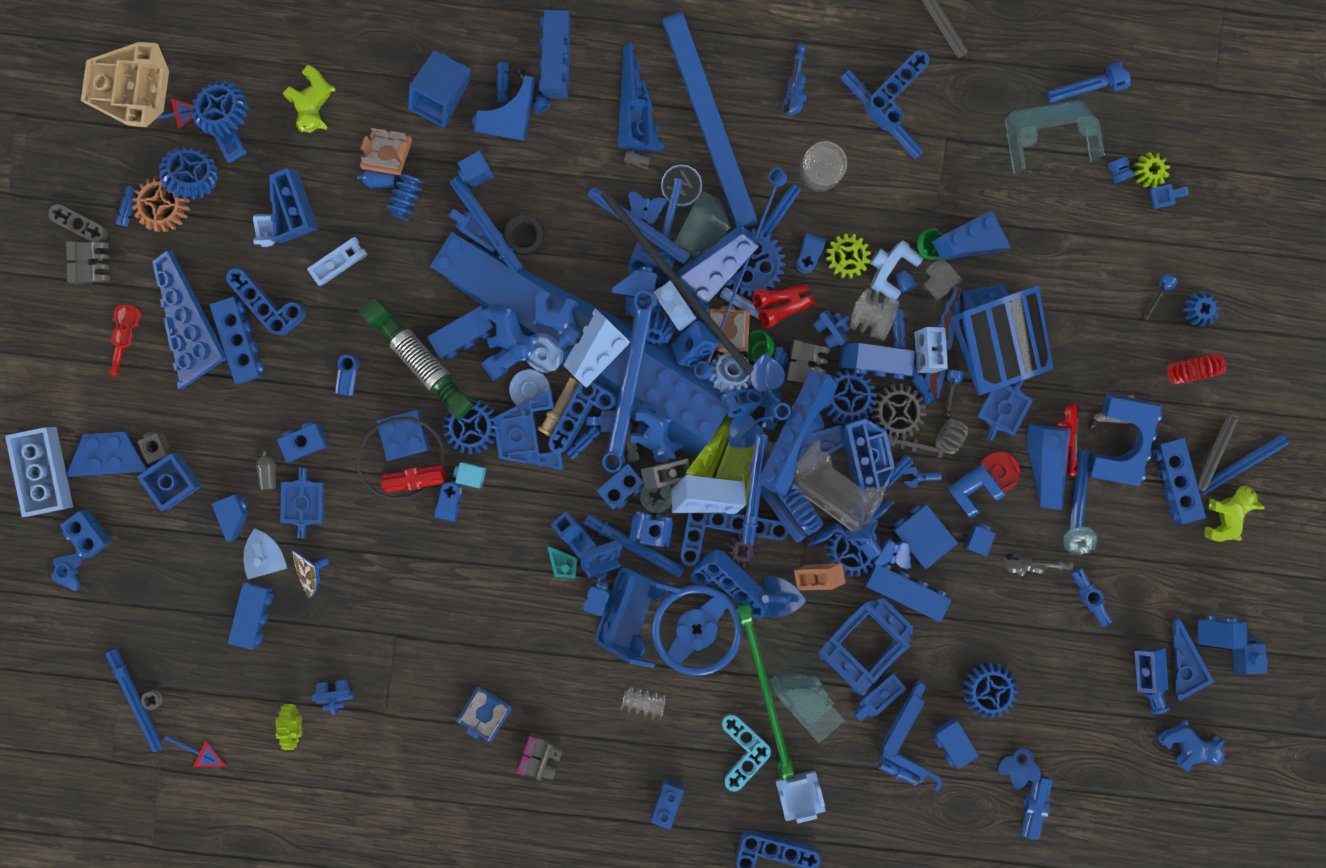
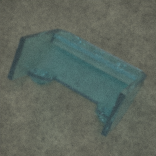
M1075 100L1011 112L1005 120L1014 175L1026 169L1023 148L1030 147L1036 143L1038 139L1037 129L1077 123L1080 134L1087 137L1090 162L1104 156L1100 123L1084 101Z
M777 675L770 681L778 698L818 743L845 721L833 707L835 703L829 698L828 693L820 687L822 683L815 675L812 677L810 675Z

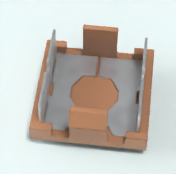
M371 128V140H369L368 136H365L360 147L365 154L364 158L361 157V169L401 175L412 138L405 136V133L387 132L386 130Z
M722 306L721 310L709 309L708 314L719 328L728 306ZM731 306L722 331L739 352H748L750 310H735V306ZM718 340L719 344L714 351L729 353Z

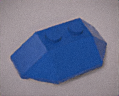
M865 418L845 424L842 440L850 475L862 501L865 503L883 497L895 470L887 431Z

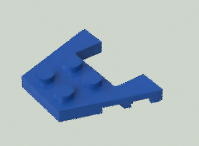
M552 389L495 417L496 420L493 423L497 425L495 433L499 459L535 464L542 467L546 466L558 470L564 469L562 452H540L534 411L555 408Z

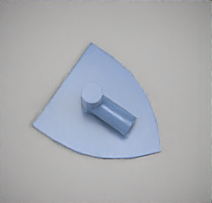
M254 528L244 549L243 561L247 579L287 569L284 555L277 543L266 533Z

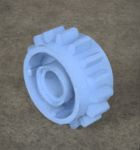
M723 353L722 356L718 354L715 360L713 359L711 363L713 375L709 380L713 381L714 388L717 387L721 393H725L733 389L745 390L750 387L751 373L747 375L730 353Z

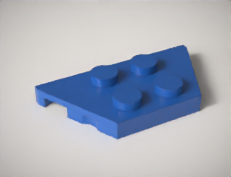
M128 432L83 434L68 470L67 477L145 472L149 467L142 461L140 452L133 445Z

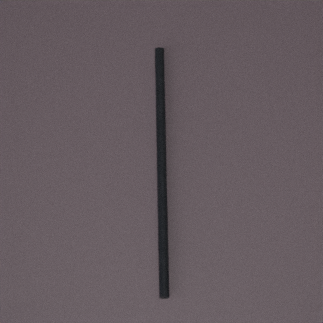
M608 190L603 192L601 196L745 373L747 375L754 370Z

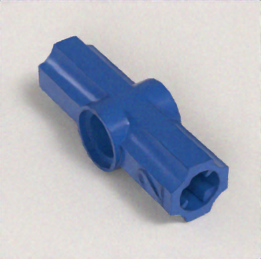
M1041 775L1038 783L1032 782L1029 796H1026L1023 805L1025 815L1020 834L1032 840H1039L1043 820L1047 818L1050 808L1048 799L1053 779Z

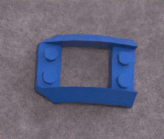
M885 598L866 602L833 634L820 649L819 655L821 660H825L852 687L851 690L864 696L868 688L876 682L882 673L906 649H909L913 626ZM869 614L895 642L866 670L840 643Z

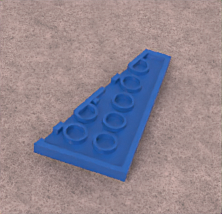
M166 251L152 261L157 286L161 289L162 299H160L161 307L165 309L166 318H164L169 347L173 351L175 358L173 367L174 371H177L179 378L177 386L178 389H184L223 362L227 357L173 252Z

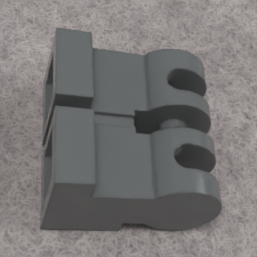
M66 241L67 260L74 262L67 263V282L73 284L110 282L109 275H100L101 271L110 270V265L101 263L90 264L92 260L98 262L109 260V255L99 254L101 250L109 249V243Z
M793 340L791 342L789 359L795 360V362L790 361L787 363L785 380L805 383L811 369L825 373L826 370L820 369L818 366H814V368L808 367V362H815L816 365L827 364L828 360L819 358L818 353L829 354L830 348Z

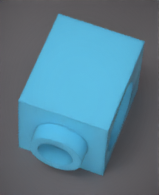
M460 462V465H456L453 477L456 478L455 483L482 488L487 468Z

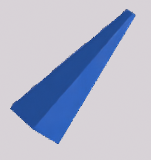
M628 43L623 46L618 147L629 151L633 149V152L664 149V144L660 143L657 132L659 128L653 122L651 115L653 107L645 80L641 81L638 71L641 67L634 58L633 50L635 47L633 44Z

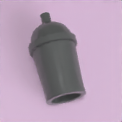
M262 451L263 457H260L255 465L259 490L276 489V463L273 458L267 456V451Z

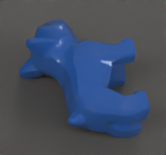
M539 290L535 299V315L532 319V324L539 323L555 329L559 335L558 347L561 350L579 343L584 332L576 324L575 311L579 308L580 304L575 300L566 298L562 308L550 309L549 301L552 300L553 296L549 292Z
M500 303L492 304L481 310L482 321L490 319L496 323V336H491L487 339L489 348L500 346L511 349V353L515 356L516 360H528L534 351L533 344L539 337L537 335L526 336L522 333L515 311L511 307Z
M644 402L641 406L642 409H638L635 420L644 421L646 424L640 423L638 425L637 432H633L631 435L630 443H640L652 450L654 460L658 463H667L670 459L674 460L676 458L675 451L681 449L683 444L677 441H670L668 438L669 423L672 419L653 404Z
M1184 720L1180 725L1174 726L1171 729L1164 730L1157 737L1161 744L1168 749L1172 747L1173 743L1179 742L1182 752L1175 761L1186 772H1189L1191 766L1195 763L1204 761L1214 766H1220L1224 762L1225 753L1222 747L1225 740H1219L1217 735L1208 741L1201 740L1188 726V720Z

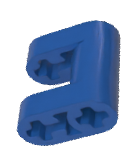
M983 463L948 487L951 494L971 519L980 513L979 508L969 496L984 485L997 501L1006 495L1003 488Z

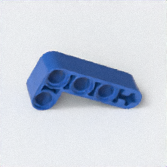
M924 51L913 53L865 103L866 113L883 130L892 131L902 122L903 112L893 101L928 66L929 56ZM917 62L919 65L914 69L912 65ZM901 74L905 75L907 80L903 79ZM887 87L892 89L893 94L887 90ZM873 101H876L880 105V108L876 107ZM888 116L893 117L895 122H891Z
M237 268L231 269L227 273L226 279L228 284L270 333L280 336L286 335L304 320L306 310L302 305L291 302L279 310L249 273ZM237 275H241L239 279L242 283L236 282L238 280ZM254 289L256 295L250 300L248 297L249 291ZM268 305L269 312L263 315L262 307ZM297 307L298 315L292 318L290 312L292 308ZM280 320L283 325L282 329L276 331L275 323Z
M593 380L590 384L593 387V393L589 395L585 391V386L580 383L549 440L550 450L555 453H561L569 449L592 406L595 405L603 410L610 409L618 402L617 394L610 388ZM605 394L609 395L611 398V403L609 405H606L603 402V396ZM577 402L583 405L582 413L576 410ZM567 420L573 422V430H569L566 427ZM563 438L561 441V444L563 446L559 447V442L557 440Z
M713 550L696 563L690 576L693 583L696 585H706L711 581H715L739 605L749 603L752 617L762 618L765 615L769 603H764L762 597L768 594L723 551Z
M746 830L742 833L736 854L737 868H755L758 856L801 868H817L820 864V857L814 846L755 830ZM749 838H754L756 840V842L753 845H747L745 843L746 840ZM769 843L776 845L773 850L765 849ZM788 849L795 850V853L791 856L785 854ZM810 855H813V856H814V858L811 857L810 860H807V858H806V857L809 858ZM743 858L751 860L747 865L741 864L740 861Z

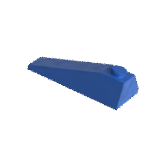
M1029 423L1027 448L1040 506L1062 510L1071 428Z

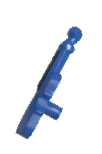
M802 43L797 46L798 52L794 57L793 71L788 81V91L782 106V112L788 116L798 114L803 107V102L807 99V95L802 93L806 81V76L801 73L802 62L805 60L804 53L806 51L805 45Z

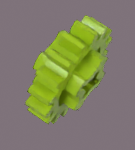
M844 234L843 239L839 236L836 237L837 243L831 242L829 245L832 249L826 250V253L830 254V256L825 260L831 261L828 269L834 268L833 274L841 273L842 279L846 274L849 279L853 278V273L857 277L860 276V270L866 271L867 269L864 264L870 263L866 256H869L871 252L865 250L869 245L861 244L863 238H860L858 241L855 240L856 234H853L851 238H848L847 234ZM844 243L853 244L851 247H844L843 245L841 246V244ZM858 249L861 252V259L858 258ZM835 252L839 257L838 264L835 261ZM850 252L852 254L851 259L846 261L844 259L846 257L845 254ZM850 265H851L852 267H855V269H852V270H845V269H844L845 266H850Z
M283 704L281 711H279V717H276L275 735L277 739H280L279 745H281V749L294 750L297 747V742H299L298 737L302 736V717L298 715L296 705Z

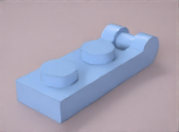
M356 237L351 238L307 268L318 286L321 287L368 255L364 249H361L359 246L360 242ZM350 249L355 253L351 257L347 253Z

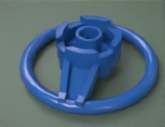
M706 585L679 588L681 593H670L660 603L654 614L652 639L655 649L668 666L680 673L693 676L714 673L725 667L734 658L740 647L743 626L737 619V607L727 595L713 587ZM691 593H703L713 596L701 607L688 608L681 613L677 620V635L668 652H666L660 637V623L668 606L679 597ZM727 608L734 622V638L730 649L724 657L706 667H689L681 664L694 650L700 651L713 643L718 631L716 623ZM698 623L701 624L700 628L702 631L694 633L692 625L695 624L697 626Z

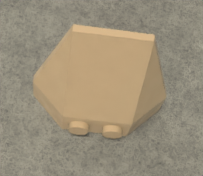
M138 42L86 60L81 101L128 126L147 127L164 112L169 69L159 45L156 43Z

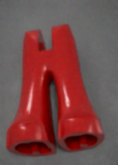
M800 284L779 290H755L753 293V304L756 311L784 301L787 302L784 305L766 309L759 313L758 317L763 327H773L785 317L813 305L812 296L800 298L801 295L810 291L808 285Z

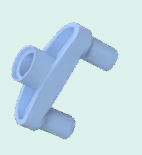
M904 240L900 241L889 253L880 248L870 261V264L877 268L871 288L876 292L880 291L893 301L899 297L901 291L887 282L886 278L898 260L903 257L917 267L924 258L910 248V245Z

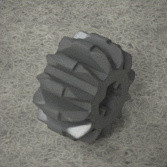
M951 418L938 433L936 447L945 453L955 454L966 440L968 427L963 422Z

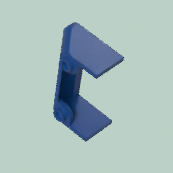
M621 568L617 573L596 632V643L630 664L654 668V663L643 658L646 644L644 639L639 637V633L651 599L660 600L666 594V590L681 593V589L647 574L629 568Z

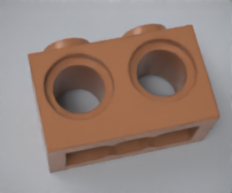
M842 563L807 564L794 570L799 590H827L845 584Z

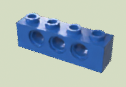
M231 297L209 304L234 383L243 384L264 377L263 371H265L262 360L258 358V345L255 340H252L250 334L252 327L245 318L246 308L243 301ZM234 315L236 317V323L235 325L231 326L229 323V319L231 316ZM238 335H241L243 342L238 346L235 339ZM247 354L249 362L247 365H243L242 357Z
M1174 438L1153 444L1155 448L1153 455L1159 463L1160 469L1158 473L1165 485L1164 496L1170 504L1169 514L1171 519L1177 524H1186L1206 518L1185 438ZM1173 456L1175 458V464L1171 467L1169 464V459ZM1177 476L1181 479L1179 486H1176L1174 483ZM1184 496L1186 503L1184 506H1181L1180 499Z

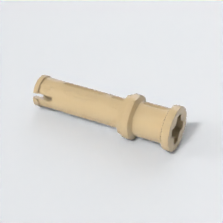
M571 377L569 378L568 383L554 405L555 408L547 411V417L541 427L538 426L537 429L550 437L552 436L580 382Z

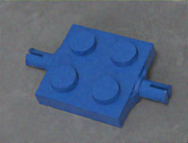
M1024 380L1014 383L1012 386L1008 385L988 393L976 416L990 426L985 436L988 440L993 441L997 431H1004L1011 436H1015L1033 402L1032 398L1024 395L1020 390Z
M298 468V480L281 482L280 523H291L298 526L297 538H306L307 525L324 523V482H311L307 480V468Z

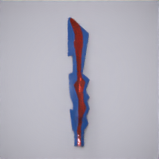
M954 286L951 299L945 304L946 311L941 315V324L938 325L940 328H945L946 350L952 348L955 333L951 317L958 315L960 311L962 288ZM946 369L936 373H927L924 380L935 398H938L940 395Z

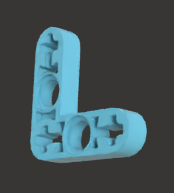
M729 713L722 719L723 729L747 751L730 769L724 779L727 789L735 792L740 790L768 760L771 750L768 743L736 714ZM728 719L731 721L735 719V725L740 729L737 735L734 734L737 731L733 726L727 727ZM744 732L751 733V741L743 742L740 739L741 734ZM758 747H766V754H759V756L757 757V760L759 762L756 763L755 759L750 755L753 754V756L755 757L758 754ZM751 761L753 763L752 770H743V762ZM739 769L742 775H740L737 779L738 784L736 785L733 783L732 785H730L729 778H736L738 776V772L736 770Z

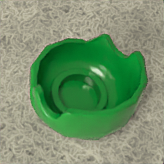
M935 228L922 231L917 241V249L921 256L927 260L940 259L932 241L945 234L938 232V229Z
M762 330L752 331L749 334L747 358L755 363L763 354H768L772 357L775 343L770 335Z

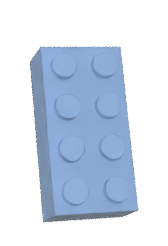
M45 427L6 435L5 438L22 517L73 508L57 427Z

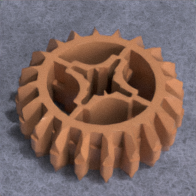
M154 176L153 181L149 178L146 179L147 185L139 184L141 191L135 190L138 197L132 198V201L136 202L137 205L132 206V208L138 211L135 217L141 218L140 224H146L147 229L152 230L154 228L156 232H160L162 229L164 232H168L169 227L173 230L176 229L175 223L183 224L180 220L181 217L188 218L184 211L190 210V207L185 206L190 200L188 198L184 200L182 195L177 198L174 195L175 203L170 202V194H168L167 188H163L162 181H160L158 176ZM156 191L155 195L152 198H149L151 194ZM163 202H164V203H166V204H168V205H160V206H158V205H156V204H154V203L159 204V203H163ZM147 205L152 207L154 219L150 216ZM173 210L170 216L166 218L167 213Z

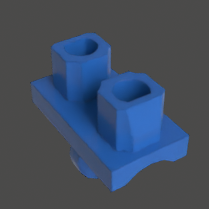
M827 309L813 323L819 332L827 327L832 334L824 339L829 348L838 344L841 346L849 340L844 333L850 329L846 324L850 319L849 316L842 318L839 312L832 316Z
M347 680L335 681V692L329 691V683L316 684L312 701H316L317 704L329 703L323 704V711L330 710L331 715H337L338 708H344V702L337 701L354 699V693L350 691Z

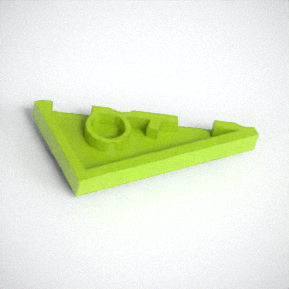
M727 416L709 443L689 467L686 474L707 478L714 477L728 443L729 426L734 417Z

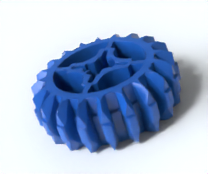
M216 81L214 86L209 83L206 89L201 87V94L196 93L197 99L192 100L194 105L191 107L192 117L196 125L205 133H210L213 136L219 134L223 137L225 132L231 135L232 129L238 130V125L244 124L242 118L248 117L246 111L249 108L246 104L247 99L243 95L244 93L234 84H229L226 81L222 84Z
M183 146L181 151L174 148L173 153L167 152L166 157H162L159 166V179L162 181L163 188H167L168 193L174 192L176 198L182 195L184 200L187 197H191L194 201L196 196L203 198L204 193L209 195L218 180L214 160L209 159L208 153L202 155L201 149L197 152L194 151L193 147L190 150H186ZM179 166V168L176 169L175 172L171 173L174 168ZM205 174V176L201 180H197L201 177V175Z
M846 369L844 374L837 371L836 377L830 376L837 384L844 382L843 392L833 395L830 403L823 409H830L827 416L833 413L835 415L833 421L840 417L841 424H844L846 419H848V423L860 420L861 417L867 419V413L871 414L874 411L871 406L876 405V401L872 399L876 398L877 394L870 392L874 390L875 386H868L867 384L871 380L868 378L864 381L862 379L864 374H860L858 377L856 376L857 373H854L855 370H853L851 375L849 370ZM852 383L857 385L861 391H856ZM847 393L849 397H853L851 401H849V399L845 397ZM864 400L862 409L853 412L855 402ZM835 403H841L844 406L845 411L837 407Z
M477 400L472 408L478 412L471 419L462 417L458 420L449 410L448 413L452 416L444 417V420L450 421L449 424H443V428H449V432H445L444 436L451 435L452 438L447 442L450 444L455 441L454 449L459 448L461 445V453H464L466 448H468L469 454H473L474 448L477 453H481L480 446L487 450L488 445L486 442L494 443L490 436L496 437V433L492 432L493 428L496 429L497 425H493L492 422L496 418H491L490 415L495 411L491 409L487 412L486 410L489 407L487 403L481 408V400ZM482 416L485 417L487 422L486 433L479 426ZM456 420L462 425L460 437H458L455 430ZM475 421L474 426H476L475 430L477 431H468L467 423L465 422L472 423ZM471 434L482 438L474 444L464 442Z
M791 483L786 496L777 494L805 534L811 535L823 526L821 518L795 483Z
M856 521L852 522V527H850L849 522H844L845 529L840 524L838 526L846 533H851L858 529ZM835 532L833 534L835 535L834 538L829 537L827 539L831 542V545L825 544L824 547L831 549V551L826 552L825 556H832L828 563H842L840 560L847 557H853L857 562L856 565L842 563L844 574L848 570L849 577H852L853 571H855L857 576H860V569L864 573H868L867 565L874 568V565L871 563L872 559L865 557L862 560L861 550L858 548L855 552L856 555L848 552V549H850L848 548L850 546L849 543L854 544L851 541H847L846 537L840 532ZM842 537L844 548L837 554V543Z
M989 662L987 668L984 664H980V671L974 667L973 671L975 674L971 675L968 673L967 676L970 678V681H964V684L968 686V688L963 689V693L968 694L964 697V700L969 702L967 706L970 709L974 708L973 712L975 714L981 712L983 718L989 715V718L994 719L995 713L1000 718L1002 717L1001 711L1009 714L1007 707L1015 708L1012 700L1017 701L1018 697L1014 693L1020 692L1018 688L1014 687L1018 684L1017 680H1012L1014 674L1012 672L1008 673L1009 669L1006 667L1001 669V665L998 663L993 666ZM989 675L1000 676L1004 682L993 683ZM982 680L981 688L976 690L978 683ZM990 686L994 688L992 690V696L988 693L990 691ZM1005 692L1003 699L999 701L1001 693ZM988 698L992 706L982 705L977 699Z

